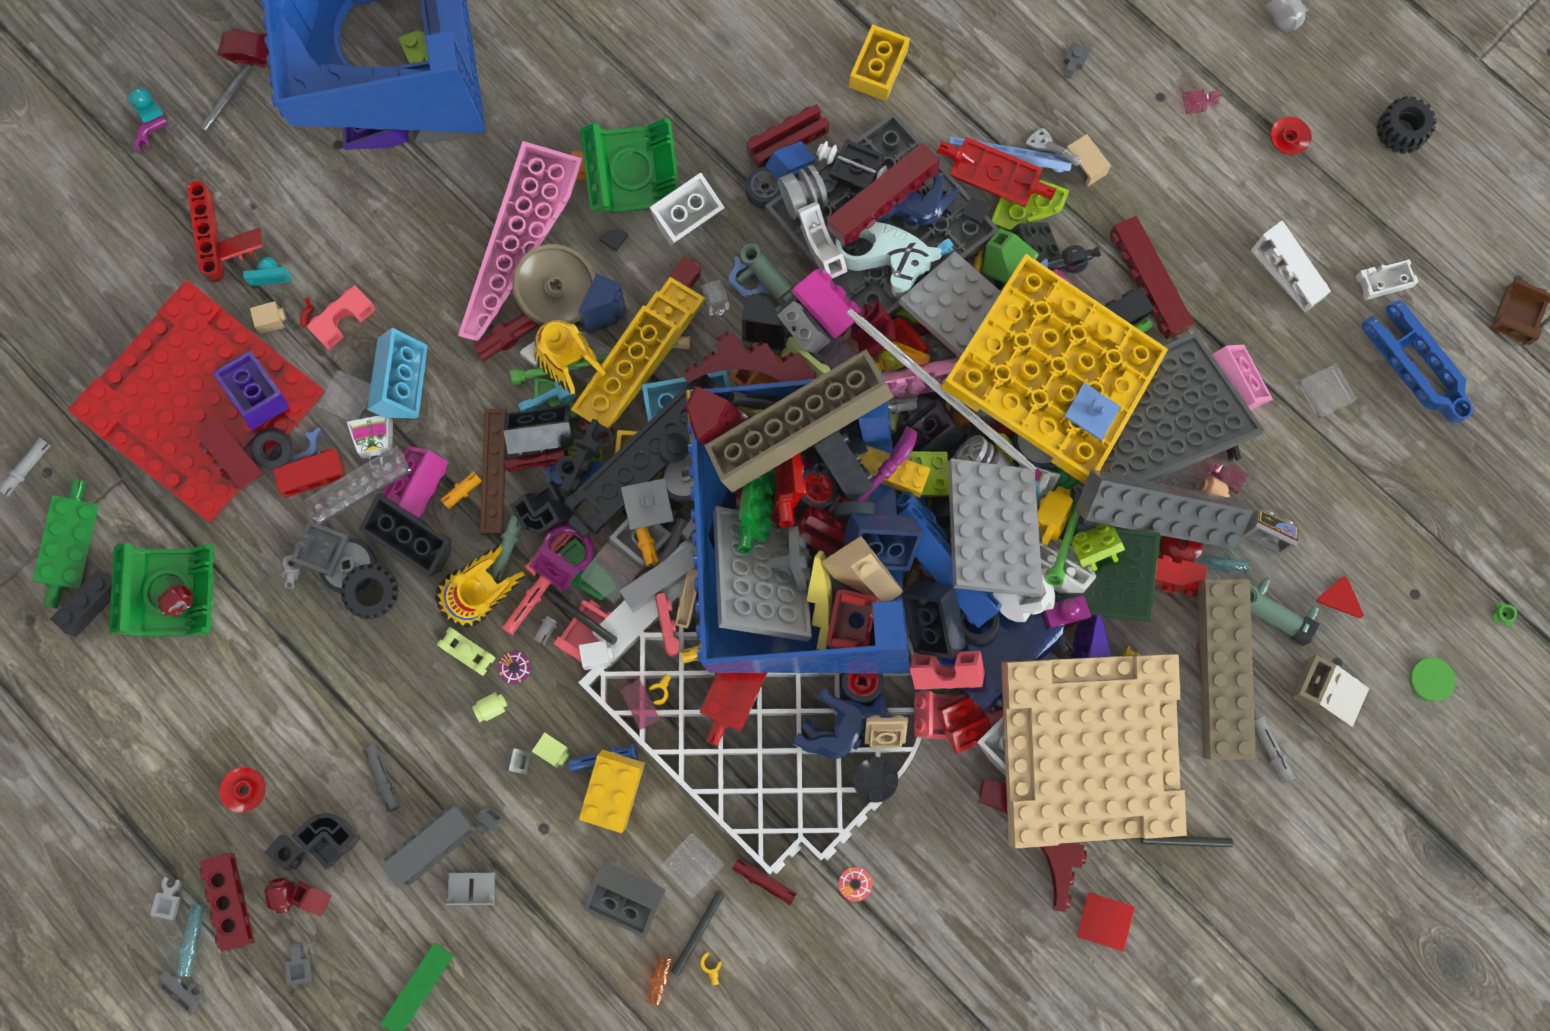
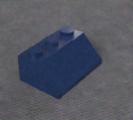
M596 273L578 310L585 333L591 334L617 324L619 318L622 319L624 317L627 307H625L621 284Z
M851 513L844 532V541L846 546L862 536L887 570L910 571L923 536V531L914 517Z

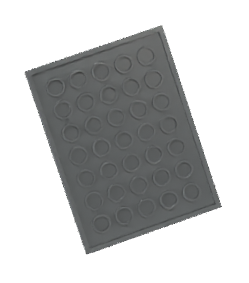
M1193 333L1164 345L1168 351L1100 471L1152 482L1263 434L1264 429L1197 333Z

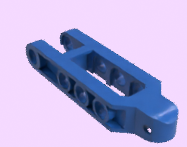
M1397 299L1386 307L1388 316L1404 335L1400 340L1397 341L1387 328L1385 329L1373 316L1362 323L1365 334L1424 408L1440 411L1451 423L1462 422L1472 414L1473 406L1465 394L1466 378L1403 301ZM1409 344L1415 348L1447 388L1445 395L1441 396L1435 392L1428 383V378L1425 379L1415 367V362H1411L1402 351L1403 348Z

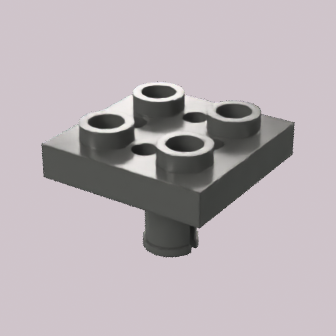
M798 526L789 528L790 554L770 556L769 561L772 571L791 568L800 593L809 590L808 582L811 580L810 567L808 568L807 563L811 562L810 550L806 549L805 535H801Z

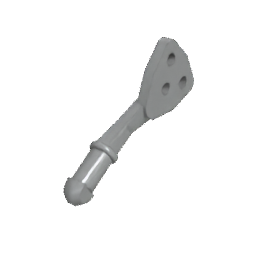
M1044 128L1034 132L1026 141V146L1031 149L1054 151L1075 166L1082 163L1081 158L1070 152L1069 149L1053 143L1051 135Z

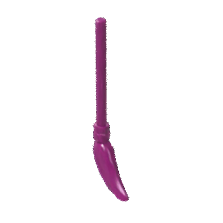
M906 426L900 440L891 451L889 459H886L877 469L878 473L873 477L874 480L871 481L874 489L885 478L889 479L896 471L897 466L901 465L910 455L917 438V432L914 429ZM874 489L867 492L855 501H864L873 492ZM810 545V547H811L814 551L817 550L816 547Z

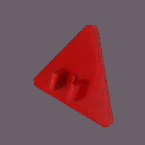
M1345 576L1317 598L1318 603L1359 619L1364 616L1350 582Z

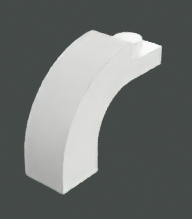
M814 202L798 209L802 233L818 267L821 270L827 271L832 278L848 272L843 254L834 245L827 231L819 204Z

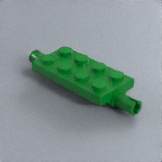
M775 468L744 485L742 488L738 516L741 522L738 526L739 542L737 546V551L741 554H750L752 552L753 538H756L759 543L768 542L769 532L771 531L770 513L773 512L772 494H774L776 487Z
M72 479L69 496L66 498L55 495L51 496L32 582L42 583L47 587L43 607L46 608L50 607L52 599L51 608L58 609L61 590H64V588L78 590L81 585L99 506L98 504L82 500L87 483L84 480L79 482V487L77 488L79 479Z

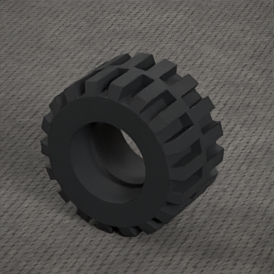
M1404 96L1402 99L1398 98L1392 102L1378 119L1379 122L1376 128H1378L1377 136H1381L1380 142H1384L1387 149L1392 148V152L1397 153L1400 151L1401 154H1405L1407 151L1412 153L1421 148L1435 131V124L1437 123L1436 118H1433L1435 112L1430 110L1431 106L1429 104L1425 105L1423 103L1424 100H1416V97L1413 96L1410 99L1408 96ZM1399 120L1407 121L1412 126L1413 131L1405 129Z
M376 564L357 566L349 571L342 581V587L340 588L341 600L344 602L345 608L352 615L358 616L361 619L381 617L395 605L399 590L397 580L384 566ZM366 578L376 579L383 587L382 598L375 604H365L357 597V586Z

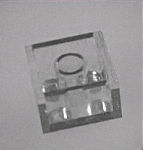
M691 833L660 865L692 899L725 866L694 833Z

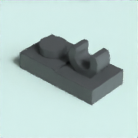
M165 971L158 977L157 986L192 1016L197 1011L198 1003L204 998L205 992L201 991L200 994L193 995L191 992L196 988L195 983L190 984L186 991L181 985V980L176 975H170Z

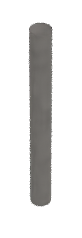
M247 63L244 65L199 127L202 131L207 133L252 71V66Z

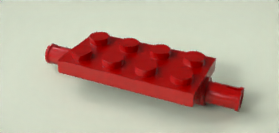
M965 137L962 146H959V148L941 140L936 152L953 159L955 163L950 175L954 179L1026 208L1031 195H1034V193L1052 201L1057 189L1040 182L1038 178L1042 168L968 137Z
M801 452L775 467L778 498L776 507L779 509V525L784 528L795 524L793 508L796 507L798 501L806 492V483L803 482L804 464L801 462Z
M717 673L699 712L712 718L714 722L705 741L719 746L726 728L731 727L740 732L742 731L767 673Z

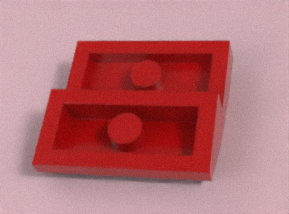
M976 693L966 695L937 709L944 732L956 754L977 745V742L991 729L989 717L983 715L979 696Z
M1088 892L1077 937L1124 952L1135 906Z

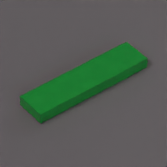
M434 943L380 1024L389 1031H405L454 955L437 943Z

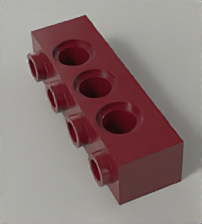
M226 853L200 861L202 867H200L199 871L202 880H205L206 884L204 894L206 901L210 903L212 911L209 916L211 924L216 929L215 944L217 948H220V952H226L255 943L235 853ZM220 874L224 876L222 886L217 884V877ZM224 897L229 899V906L226 909L222 907ZM230 919L235 924L231 932L227 929V922Z

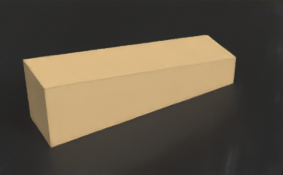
M689 569L686 575L675 621L676 626L687 629L690 625L698 593L694 587V578L698 577V571Z

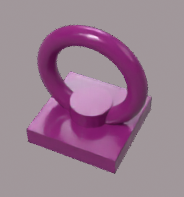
M568 524L559 525L546 534L542 546L537 551L529 567L565 592L576 574L585 570L591 564L594 557L593 542L589 535L582 539ZM570 533L579 537L584 543L586 550L583 560L578 564L571 565L565 557L553 552L551 544L556 536Z

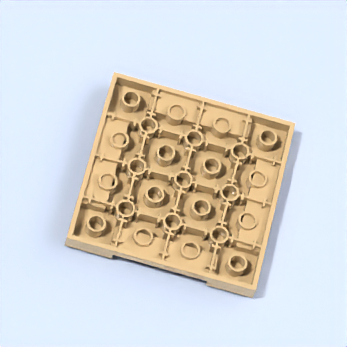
M1178 654L1001 662L1009 846L1013 848L1055 846L1059 845V843L1140 837L1149 839L1187 836L1185 790L1180 789L1176 701L1180 700Z

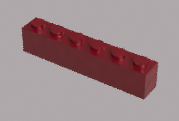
M921 143L827 219V229L844 246L849 242H854L863 230L870 229L876 220L881 216H886L894 205L902 203L907 198V195L912 191H917L925 180L933 178L939 171L940 159L927 146Z
M1137 215L1115 224L1110 232V239L1118 247L1121 260L1127 264L1131 279L1136 281L1138 289H1142L1154 307L1151 316L1155 317L1159 332L1167 340L1188 331L1194 322Z

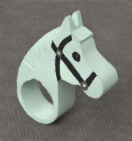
M875 222L870 229L863 230L858 237L867 239L874 244L872 249L865 255L851 256L845 253L842 249L843 244L836 238V247L843 254L847 269L860 271L889 265L892 273L891 291L897 297L904 296L912 289L917 277L926 271H930L931 262L941 258L940 248L927 247L912 234L895 226Z

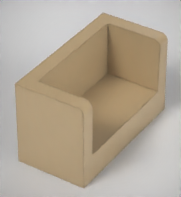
M1087 134L1067 146L1070 152L1081 158L1082 163L1079 166L1088 176L1085 182L1087 186L1107 175L1111 165Z

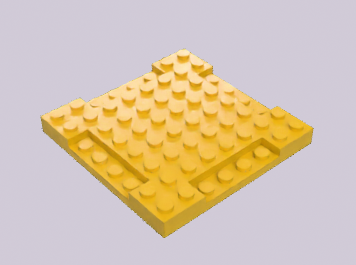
M1025 254L940 388L977 412L981 409L1051 456L1052 460L1050 462L1085 484L1091 469L1100 471L1168 349ZM1083 383H1086L1121 407L1102 441L1064 417Z

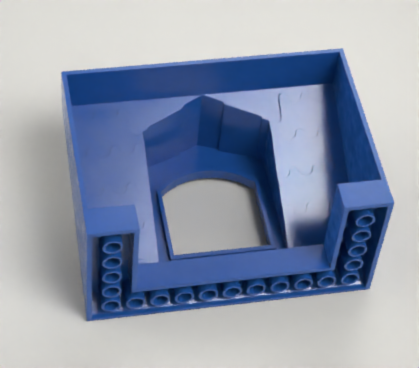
M260 0L262 9L265 12L263 25L267 31V36H265V43L269 50L267 62L272 73L269 74V81L274 91L271 94V100L274 107H278L281 117H285L289 125L486 133L467 0H420L428 61L391 68L350 66L345 60L341 49L342 26L352 7L364 3L367 5L369 2L380 0Z
M815 379L704 390L728 400L731 390L769 397L775 395L783 399ZM887 401L859 417L855 422L865 445L891 454L893 449ZM687 421L688 434L692 437V442L688 443L689 456H692L693 465H689L690 478L694 481V487H690L691 500L695 503V509L691 510L692 523H695L696 532H692L693 546L697 548V554L693 555L694 568L698 571V577L694 578L695 591L699 593V601H695L696 615L700 616V624H696L697 638L701 639V647L697 648L698 662H702V666L710 673H910L907 623L902 594L892 601L872 603L875 631L872 646L841 649L828 646L826 650L817 649L821 627L812 625L815 603L809 602L812 637L808 642L720 628L718 626L713 511L716 506L737 510L736 491L731 492L721 482L705 446L695 439L690 421ZM879 484L870 494L872 502L875 503L877 515H898L895 504L897 500L896 489ZM888 570L904 591L902 570ZM852 613L850 615L849 623L852 627L861 628L864 625L865 619L861 613Z

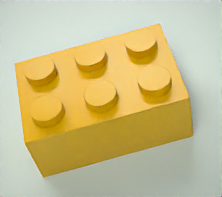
M872 24L851 72L849 88L887 101L908 52L910 38Z
M602 749L596 758L579 820L623 833L629 820L645 763Z

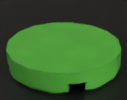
M1430 657L1420 660L1413 665L1409 673V683L1419 698L1425 701L1436 702L1446 699L1452 694L1455 688V675L1452 668L1446 662Z

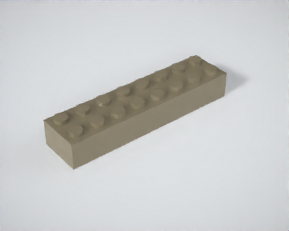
M864 350L706 444L705 448L721 482L731 492H734L887 402L894 396L867 350Z
M1250 579L1198 581L1203 758L1210 760L1256 759Z

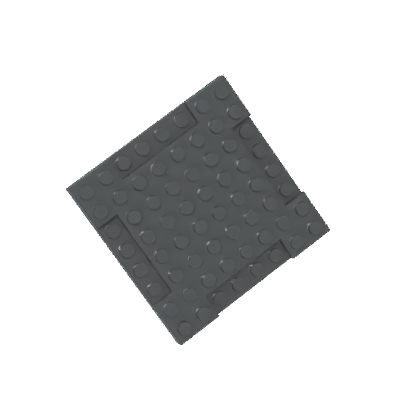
M894 112L853 141L884 154V160L879 170L886 165L887 171L921 144V141ZM825 161L816 168L824 182L828 197V206L820 207L826 228L827 219L861 192L859 189L829 177L835 161L829 165ZM940 163L937 174L943 176V195L947 193L948 187L959 188L955 200L945 209L942 216L929 225L917 224L913 226L899 216H894L881 222L912 234L927 247L937 248L946 239H950L953 244V251L931 262L930 271H926L924 276L914 283L913 287L953 252L968 260L984 248L999 230L987 215L981 225L962 217V213L971 197ZM933 178L925 180L916 192L923 196L933 187ZM780 194L765 205V213L790 242L793 241L815 268L819 269L802 233L800 218L793 219ZM827 229L834 245L836 246V237ZM857 238L854 242L843 245L842 249L851 256H862L868 253L874 244L867 239ZM889 265L860 271L847 269L848 272L831 279L836 286L838 285L843 288L850 302L853 301L860 307L861 314L863 305L869 304L873 307L876 301L883 305L890 317L902 309V306L898 303L901 297L894 296L891 291L892 273Z

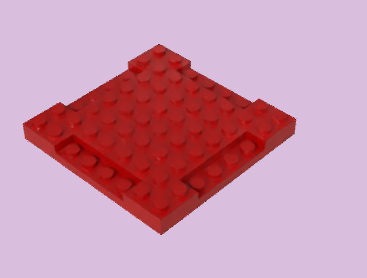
M186 279L157 311V316L100 378L97 377L67 411L157 480L200 516L212 523L241 489L240 487L235 489L227 480L230 475L225 470L221 472L215 466L213 461L216 459L211 453L208 455L204 453L199 447L201 441L197 437L220 421L260 468L261 466L256 463L251 454V444L255 435L262 429L269 427L278 428L289 435L322 398L325 391ZM250 350L280 390L290 407L253 430L249 428L213 375V372ZM274 440L266 441L263 445V451L271 456L277 446H279L278 442Z

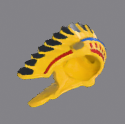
M552 320L541 326L536 333L533 355L535 356L538 368H542L544 373H548L554 382H558L559 386H562L564 390H568L570 394L575 393V388L568 373L567 366L569 364L577 362L584 357L602 376L606 374L596 355L590 349L587 338L578 331L575 324L563 320Z
M500 544L493 550H487L478 559L475 558L461 569L454 570L453 574H447L445 579L439 582V586L435 590L437 593L435 601L444 619L455 624L457 627L464 626L469 628L472 625L476 626L480 621H484L486 615L491 614L493 608L526 576L522 571L506 578L499 584L494 581L486 569L495 562V559L503 550Z

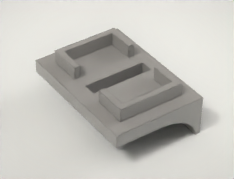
M449 873L446 905H494L495 873ZM470 879H474L473 901H469Z

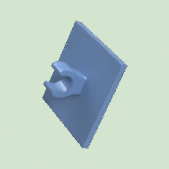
M1083 383L1064 417L1102 441L1121 407L1086 383Z

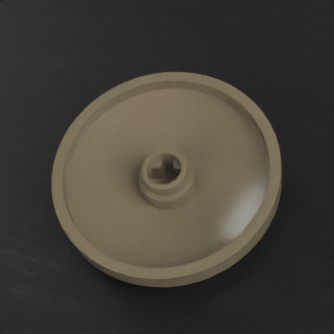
M558 244L542 245L530 250L518 263L512 283L514 297L524 314L540 325H544L552 320H563L576 324L581 321L578 310L594 280L595 273L589 262L577 251Z

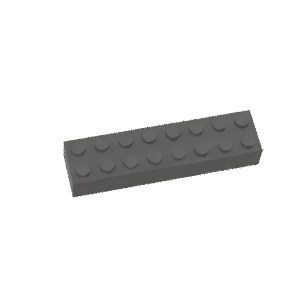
M1093 469L1090 470L1075 508L1086 521L1132 530L1159 532L1163 536L1230 549H1237L1253 512L1252 509L1238 499Z

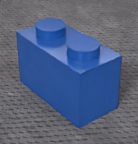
M799 141L773 152L766 167L777 180L790 173L794 174L797 178L798 170H806L807 166L813 165L816 157Z

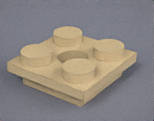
M873 715L866 718L865 744H870V747H901L902 744H905L908 718H904L901 715H895L891 718H881L880 716Z

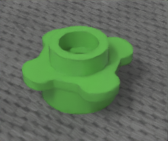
M1503 602L1497 603L1495 605L1496 612L1492 615L1493 621L1504 623L1506 627L1512 626L1514 624L1513 620L1517 616V609L1511 605H1505Z

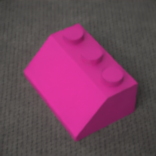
M819 268L795 286L791 292L835 339L845 333L855 323L846 314L850 308L862 317L863 315L860 313V307L855 302H850L846 297V292L838 285L836 286L831 281L832 277L830 274Z
M408 446L382 494L420 518L426 510L427 502L435 493L440 478L444 476L449 462L430 450Z

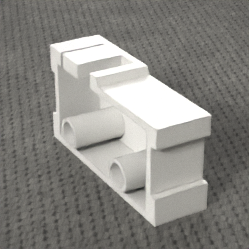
M1410 259L1387 266L1383 264L1377 270L1375 267L1361 270L1355 277L1363 289L1364 293L1362 295L1364 300L1414 287L1419 281L1412 272Z

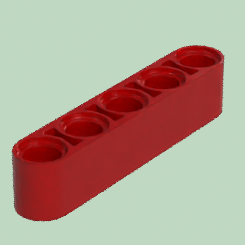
M193 181L189 184L187 193L198 267L209 281L218 282L224 276V266L220 255V240L213 195L203 182ZM212 248L210 252L205 253L206 250ZM215 267L212 272H208L209 269Z

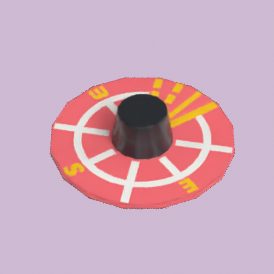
M852 867L842 873L839 879V890L846 899L854 902L861 901L870 894L872 879L868 872L859 867Z

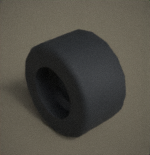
M269 427L262 429L255 435L251 444L253 459L258 465L268 469L282 467L288 462L292 452L290 437L278 428ZM274 440L278 442L280 452L275 456L267 455L263 451V445L266 441Z

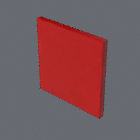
M257 228L220 241L221 260L224 261L239 255L240 260L245 261L242 254L246 252L253 258V250L263 247L261 229Z

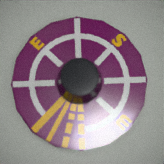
M509 652L502 656L499 661V675L507 683H521L530 674V661L521 652Z

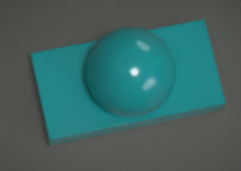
M138 87L126 96L128 102L144 123L163 115L160 107L147 89Z
M271 257L260 258L256 265L257 270L243 271V277L250 286L292 281V275L286 267H278L277 262Z

